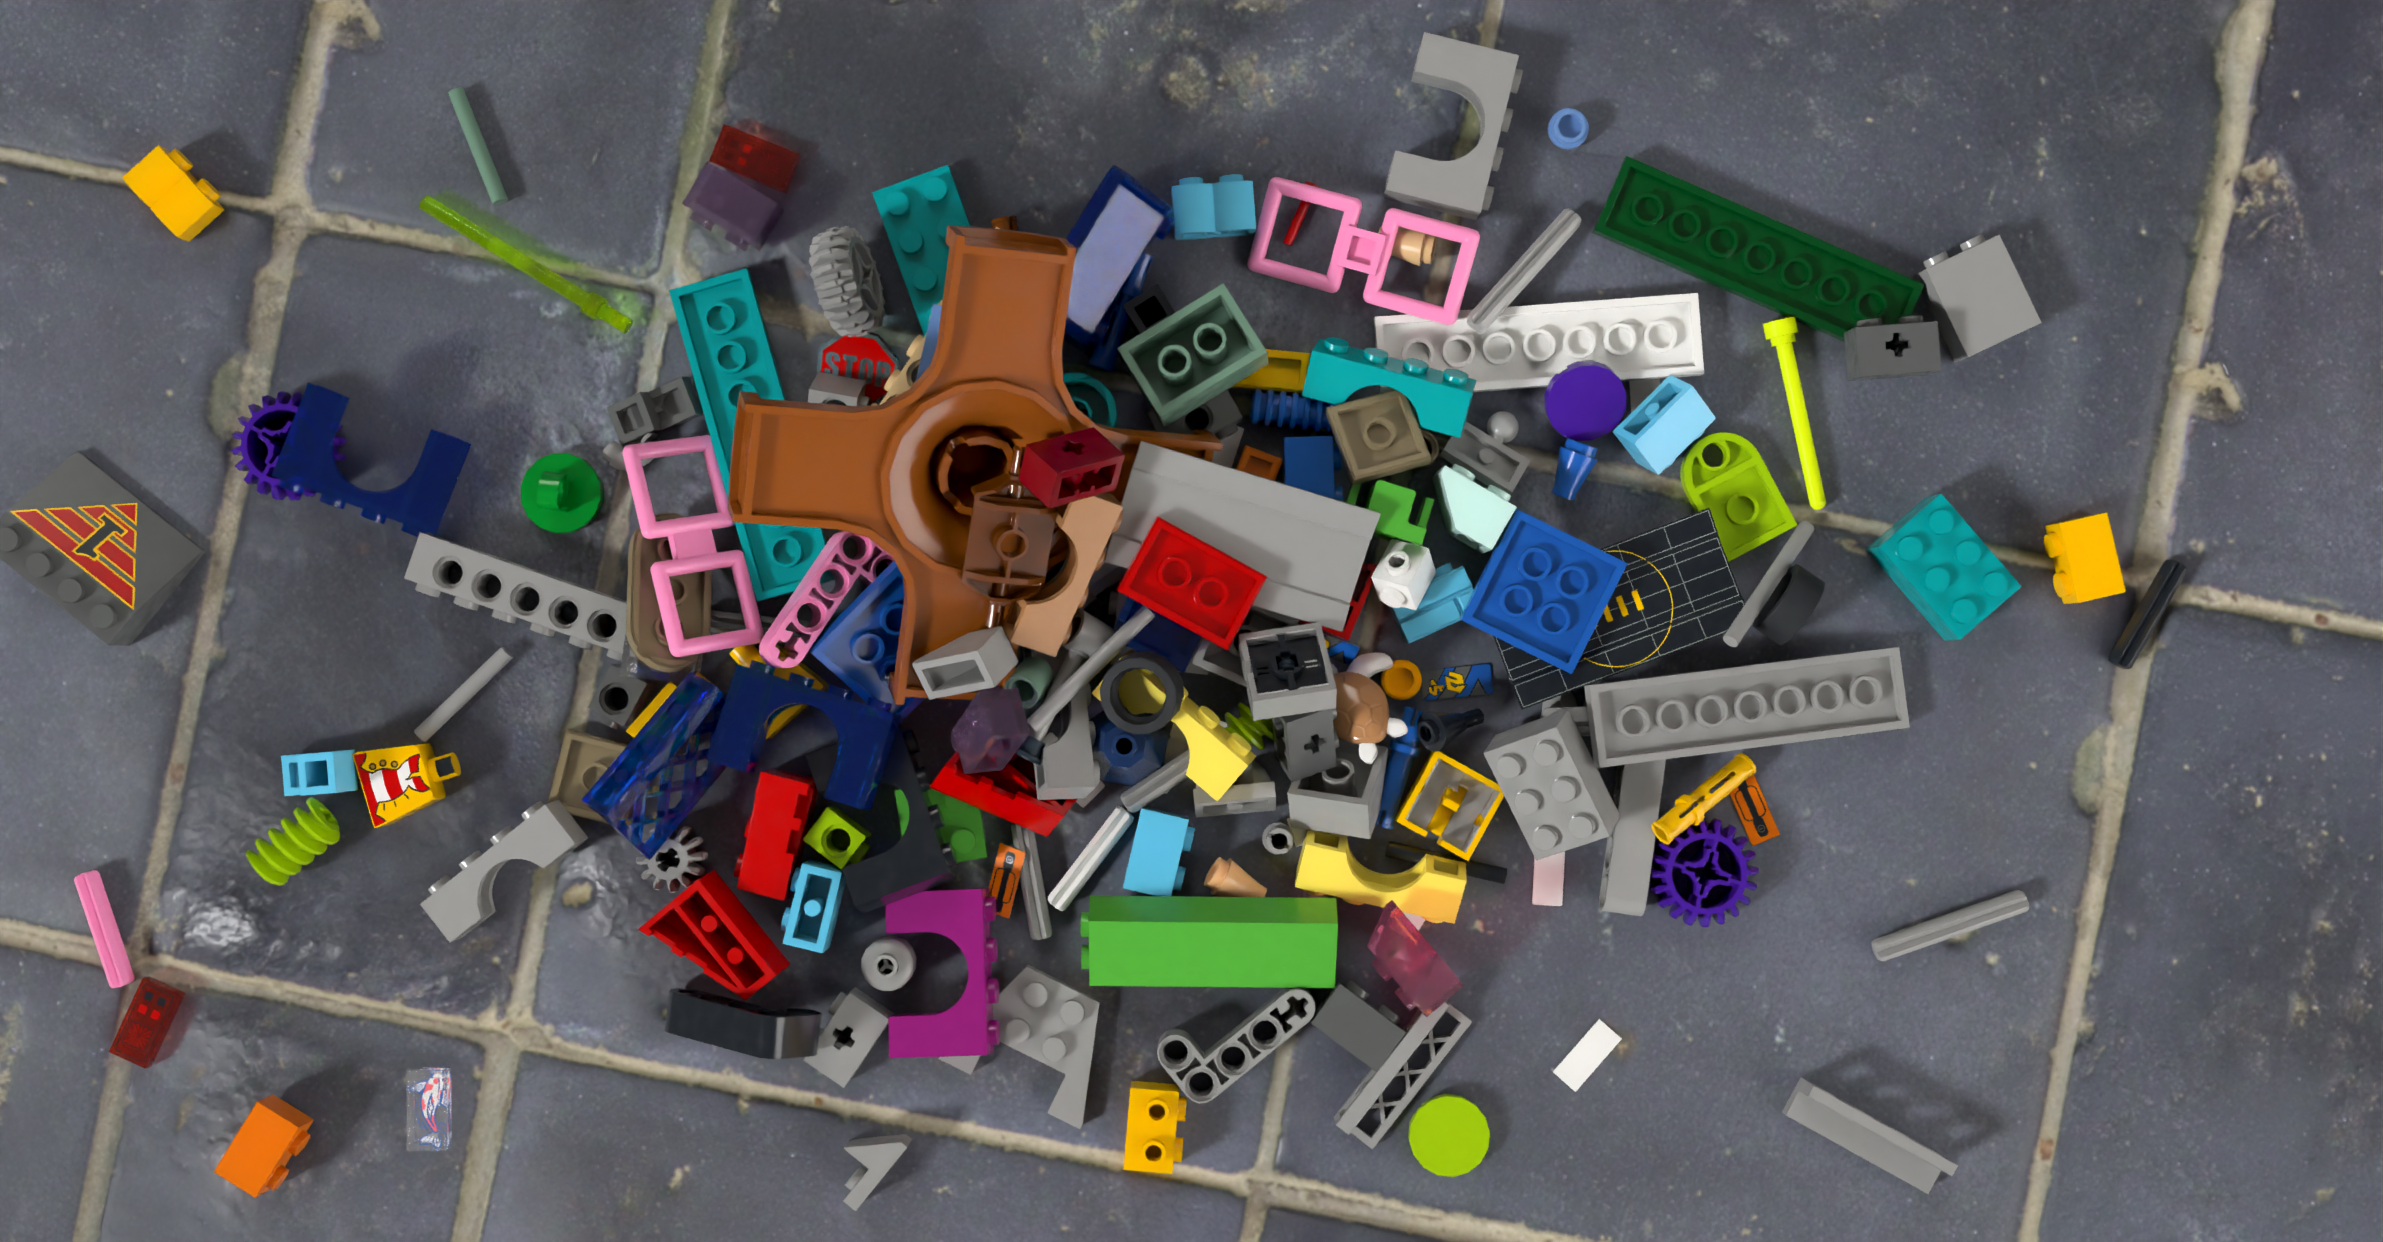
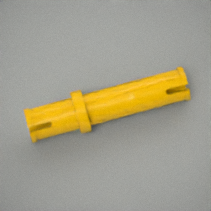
M1738 753L1729 763L1710 776L1689 795L1683 794L1677 798L1675 806L1659 820L1651 824L1655 836L1661 842L1668 845L1690 825L1696 826L1701 823L1707 811L1728 796L1748 777L1756 773V766L1753 761L1744 753ZM1728 779V781L1725 782L1716 791L1710 793V791L1714 789L1718 784H1720L1723 780ZM1695 803H1698V805L1695 808H1693L1688 814H1686L1683 818L1679 817L1683 813H1685L1690 807H1692Z

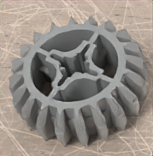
M839 226L826 229V231L813 237L809 249L811 255L809 264L812 268L810 276L813 278L814 290L819 298L818 304L824 310V317L829 319L831 327L841 337L868 335L869 332L878 330V327L882 326L885 316L883 307L885 300L882 293L884 288L880 282L876 261L873 260L871 250L865 244V239L859 235L855 228H850L849 226L839 228Z

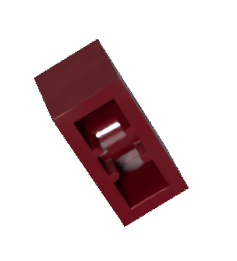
M1092 427L1026 444L1018 480L1048 508H1053L1116 490L1125 454L1096 428Z

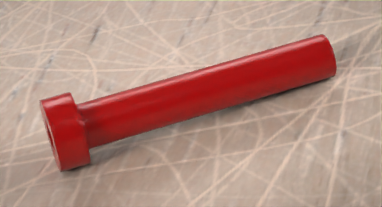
M1308 181L1305 182V184L1321 188L1314 183ZM1300 201L1284 238V244L1288 246L1293 245L1311 204L1310 202Z

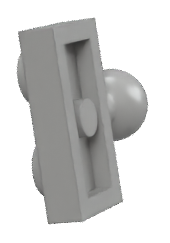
M1506 411L1493 414L1487 422L1488 434L1466 422L1461 437L1450 436L1439 456L1453 465L1457 464L1475 475L1477 480L1485 485L1496 486L1511 495L1530 463V460L1503 444L1512 441L1518 434L1519 424L1516 417Z

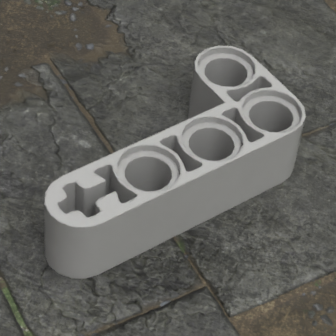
M1307 988L1281 989L1205 1052L1202 1051L1186 1031L1178 1028L1170 1029L1164 1032L1159 1039L1157 1048L1158 1060L1191 1101L1199 1104L1207 1103L1216 1098L1312 1019L1315 1012L1313 996ZM1293 996L1297 1000L1304 997L1305 999L1302 1002L1304 1010L1300 1013L1296 1009L1288 1012L1285 1015L1288 1025L1283 1027L1280 1018L1273 1010L1278 1008L1280 1015H1282L1290 1007L1288 1002L1290 997ZM1261 1021L1272 1022L1276 1027L1275 1034L1266 1040L1259 1039L1253 1033L1255 1025ZM1174 1040L1181 1041L1186 1045L1187 1053L1180 1059H1172L1164 1051L1167 1043ZM1233 1046L1240 1048L1245 1054L1243 1060L1237 1065L1226 1064L1221 1057L1226 1048ZM1199 1072L1207 1073L1213 1080L1212 1085L1203 1091L1194 1089L1190 1084L1191 1077Z

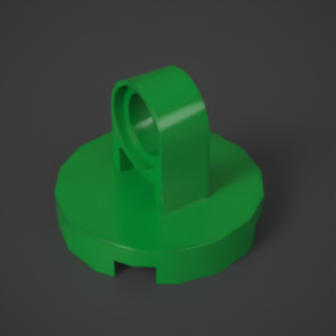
M568 453L550 454L538 459L526 471L521 484V503L527 517L539 528L557 534L575 533L599 516L604 503V484L601 478L598 477L596 470L585 459Z

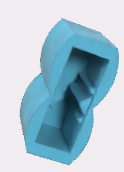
M1224 175L1219 177L1218 183H1203V178L1189 177L1180 179L1179 185L1172 186L1171 197L1175 240L1237 237L1255 234L1256 217L1253 181L1244 180L1243 175Z

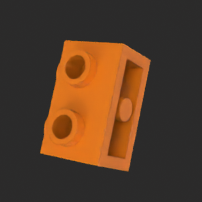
M274 1094L257 1101L214 1170V1173L255 1198L270 1189L275 1191L289 1173V1169L285 1166L291 1156H297L308 1143L311 1135L307 1133V1130L314 1119Z

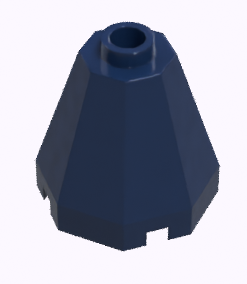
M1104 710L1089 720L1094 722L1096 732L1095 743L1092 746L1093 760H1097L1099 763L1100 777L1103 781L1134 786L1164 766L1169 733L1165 727L1150 734H1131L1113 724L1107 718ZM1141 713L1137 715L1140 717L1153 715V713ZM1128 738L1132 742V750L1130 752H1121L1117 747L1119 739Z

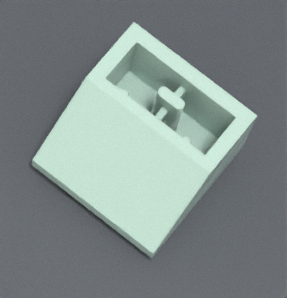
M1454 464L1452 468L1444 465L1435 473L1432 480L1447 534L1481 554L1491 551L1517 508L1508 502L1511 496L1493 485L1483 488L1473 482L1475 478L1473 473L1457 464Z

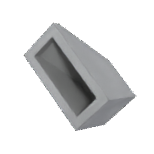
M1002 626L967 633L918 658L912 663V666L929 700L996 687L1019 661Z

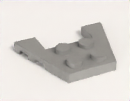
M1027 965L999 993L998 1003L993 1004V1020H999L1000 1042L1065 1074L1047 1113L1080 1129L1084 1120L1100 1000ZM980 1056L939 1057L938 1059L971 1075Z

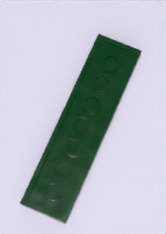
M1628 156L1624 158L1592 231L1593 234L1785 317H1795L1797 322L1845 342L1844 333L1857 327V321L1880 318L1883 325L1898 324V318L1911 316L1924 287V284ZM1887 342L1886 350L1891 349L1895 353L1898 345H1891L1890 342Z

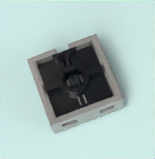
M1321 622L1238 634L1239 657L1244 680L1247 681V694L1253 721L1336 708L1337 688Z

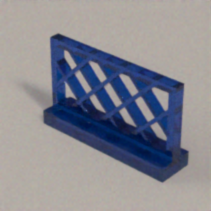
M691 671L582 799L590 809L605 819L642 856L649 860L755 734L722 698L724 694L717 686ZM714 708L713 722L701 724L703 719ZM735 727L738 732L728 744L722 745L723 730ZM712 732L710 748L699 750L700 734ZM688 739L687 753L675 756L678 749ZM709 758L708 768L701 776L695 777L697 761ZM685 764L684 780L672 782L673 766ZM661 771L660 785L648 788V785ZM682 790L680 802L674 808L669 809L670 794ZM659 796L657 812L645 814L646 799ZM634 803L633 817L620 820ZM656 822L655 832L644 844L642 842L644 825Z

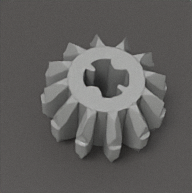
M674 823L666 824L664 833L660 829L654 828L649 832L652 841L643 840L639 844V847L647 852L648 855L637 857L636 863L640 865L648 864L649 867L648 870L641 874V878L646 880L655 875L656 878L653 883L655 890L662 889L667 882L669 892L676 893L679 891L680 883L686 888L694 883L691 874L701 876L705 872V869L697 864L696 861L707 859L708 853L705 851L696 852L695 847L700 845L703 839L701 836H698L689 841L688 838L691 833L689 826H683L678 834ZM675 850L678 853L675 858H680V862L669 866L666 861L670 860V858H665L664 855L666 852Z

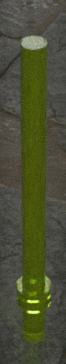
M426 195L420 202L419 209L580 306V311L595 321L601 319L624 334L630 330L633 320L609 306L608 300L594 291L591 293L584 291L429 195Z

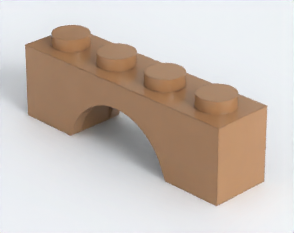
M1106 492L1057 507L1055 521L1065 532L1067 539L1065 562L1056 576L1044 584L1043 590L1031 598L1012 602L1002 627L1010 642L1056 657L1060 646L1067 643L1071 635V621L1077 608L1080 609L1085 604L1089 592V581L1094 571H1098L1101 568L1105 559V546L1111 533L1114 534L1118 530L1122 521L1123 506L1113 494Z

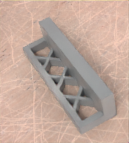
M1432 990L1404 1026L1406 1034L1378 1072L1371 1069L1334 1116L1336 1126L1348 1135L1352 1133L1373 1150L1472 1023L1471 1019ZM1445 1011L1459 1021L1449 1035L1433 1037L1432 1028ZM1443 1042L1435 1052L1434 1043ZM1422 1044H1429L1430 1060L1424 1067L1408 1068L1407 1060L1417 1047ZM1418 1074L1410 1084L1409 1075ZM1397 1076H1404L1406 1091L1398 1099L1383 1100L1382 1092L1392 1079ZM1393 1106L1385 1116L1384 1107ZM1379 1108L1381 1123L1369 1135L1358 1127L1357 1124L1369 1109Z
M1802 1077L1799 1079L1782 1111L1787 1117L1929 1194L1941 1170L1953 1176L1958 1167L1957 1164L1938 1152Z

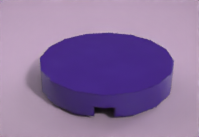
M1593 360L1577 361L1568 365L1567 369L1563 370L1560 374L1557 373L1550 380L1544 394V409L1553 428L1564 437L1577 441L1595 440L1608 434L1621 421L1626 409V391L1619 376L1607 365Z

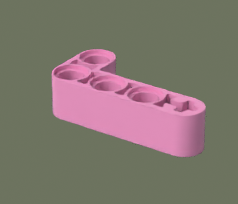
M846 531L835 533L829 539L762 638L759 645L761 659L767 665L776 668H792L797 666L816 641L856 579L868 587L877 578V565L884 561L889 566L894 561L892 555L868 537ZM848 537L853 538L858 546V552L853 559L848 558L843 551V544ZM825 571H830L835 578L834 589L829 593L825 592L820 584V578ZM804 604L808 605L813 613L812 621L806 627L802 626L797 619V612ZM793 632L796 633V634H800V635H801V637H791V636H792ZM777 642H786L784 648L789 652L787 657L778 656L780 651L775 647Z

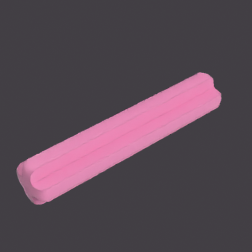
M92 870L79 874L74 878V882L109 986L111 988H119L128 985L134 981L135 977L100 873L97 870Z

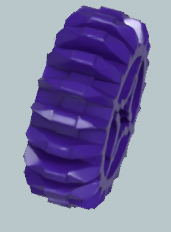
M285 391L278 392L276 399L269 395L262 396L263 408L256 404L248 405L252 417L241 416L237 418L245 428L243 432L235 431L232 433L235 439L241 440V446L231 450L234 455L243 456V459L235 467L239 471H248L244 481L251 485L257 484L256 491L260 494L268 495L271 492L272 498L277 500H283L288 496L289 500L299 501L301 500L302 493L307 497H314L316 495V485L325 489L330 487L326 475L338 476L340 474L338 468L333 466L334 461H344L347 459L344 454L337 452V446H343L347 441L343 437L335 436L343 426L340 422L330 421L334 415L332 409L326 407L321 409V400L313 397L307 400L304 393L295 392L291 397L290 393ZM297 414L293 422L288 421L282 429L277 431L270 428L280 418ZM313 432L316 437V451L310 445V438ZM278 438L289 440V444L293 446V449L301 454L290 452V449L285 446L286 444L278 440ZM263 442H265L268 447V455L266 460L263 454ZM303 462L309 465L302 473L291 478L282 479L286 470L291 471L296 463Z
M1705 818L1701 823L1694 826V830L1692 825H1690L1668 845L1659 839L1655 841V845L1663 849L1661 856L1653 853L1652 862L1659 863L1658 869H1651L1650 878H1659V882L1649 887L1650 892L1653 894L1665 892L1657 901L1659 907L1665 908L1672 904L1669 916L1677 919L1684 913V923L1689 926L1693 925L1698 916L1700 926L1709 927L1711 914L1716 923L1722 925L1726 920L1725 910L1730 915L1737 917L1740 912L1735 903L1739 901L1749 905L1751 902L1749 897L1743 895L1745 888L1749 890H1756L1757 884L1748 881L1747 877L1748 875L1758 874L1759 868L1746 864V862L1756 857L1755 851L1745 850L1741 852L1747 845L1748 839L1745 836H1739L1733 840L1736 834V827L1728 825L1721 831L1722 821L1716 818L1712 819L1708 828ZM1705 839L1703 846L1698 847L1696 854L1692 858H1676L1679 852L1689 843ZM1718 843L1725 848L1730 856L1732 874L1724 872L1719 867V852L1716 851ZM1685 867H1707L1710 869V872L1718 874L1719 877L1709 875L1708 877L1702 876L1700 878L1695 875V872L1685 869ZM1672 870L1683 873L1687 878L1686 891L1689 892L1687 902L1676 891ZM1713 886H1728L1719 898L1712 902L1701 904L1702 898H1707V894Z

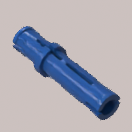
M1129 249L1119 282H1114L1112 291L1115 293L1088 364L1108 372H1113L1119 353L1117 348L1122 345L1130 323L1123 305L1143 293L1141 290L1151 262L1154 259L1150 255Z
M1408 706L1404 707L1402 721L1408 727V732L1405 735L1396 737L1395 740H1391L1389 745L1392 752L1385 771L1380 812L1375 824H1380L1383 812L1386 810L1381 827L1391 830L1394 828V821L1414 758L1419 757L1422 750L1418 748L1420 740L1417 735V722L1424 711H1418L1414 726H1412L1416 709Z

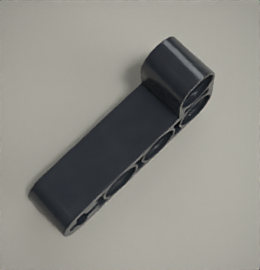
M675 988L669 990L665 1032L758 1058L787 1059L817 1055L822 1013L803 1008L770 1009L700 990Z

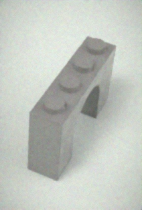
M1424 32L1411 82L1452 91L1468 100L1479 118L1480 138L1477 146L1470 153L1451 161H1438L1395 150L1382 198L1472 220H1477L1481 210H1489L1494 187L1487 185L1491 171L1498 172L1504 150V148L1498 147L1497 144L1500 132H1508L1513 114V109L1508 108L1507 103L1510 92L1517 94L1523 73L1522 69L1516 68L1519 55Z

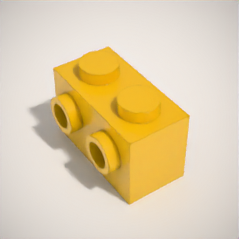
M1131 1081L1123 1170L1172 1174L1173 1162H1182L1183 1137H1176L1177 1121L1185 1122L1187 1097L1179 1096V1086L1177 1084Z

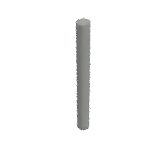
M1801 521L1723 636V641L1731 647L1738 646L1814 532L1815 528L1810 522Z
M1143 605L1025 721L1029 727L1038 733L1155 617L1154 614Z

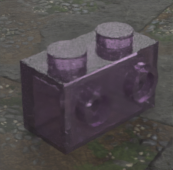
M709 162L705 164L682 203L692 212L689 219L711 231L714 225L727 232L724 239L744 252L748 246L760 252L784 212L777 202Z
M996 686L978 691L952 729V746L959 753L964 774L1003 770L1030 734L1018 688L1001 689V687Z

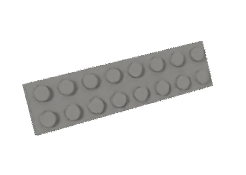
M1899 647L1584 686L1594 768L1910 728Z

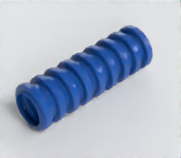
M1256 388L1252 394L1249 420H1251V424H1257V421H1264V426H1269L1270 422L1276 423V427L1280 428L1283 424H1289V429H1294L1295 425L1301 426V430L1305 431L1308 427H1314V432H1319L1320 428L1326 429V433L1332 434L1326 410L1327 407L1335 405L1308 397L1301 398L1299 393H1293V396H1286V391H1281L1280 395L1274 394V390L1261 393V388Z

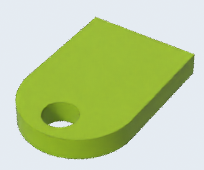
M1714 433L1698 440L1686 452L1680 469L1683 490L1695 513L1710 508L1728 562L1797 526L1762 457L1754 445L1747 439L1733 433ZM1709 444L1718 446L1723 453L1722 462L1717 467H1711L1703 460V450Z

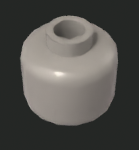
M890 935L876 939L865 950L861 959V970L865 980L872 987L881 991H893L904 986L913 976L917 965V956L914 948L908 941L901 937Z

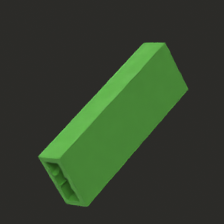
M1090 896L1089 912H1081V937H1089V945H1082L1081 968L1089 969V986L1335 988L1338 936L1336 898Z

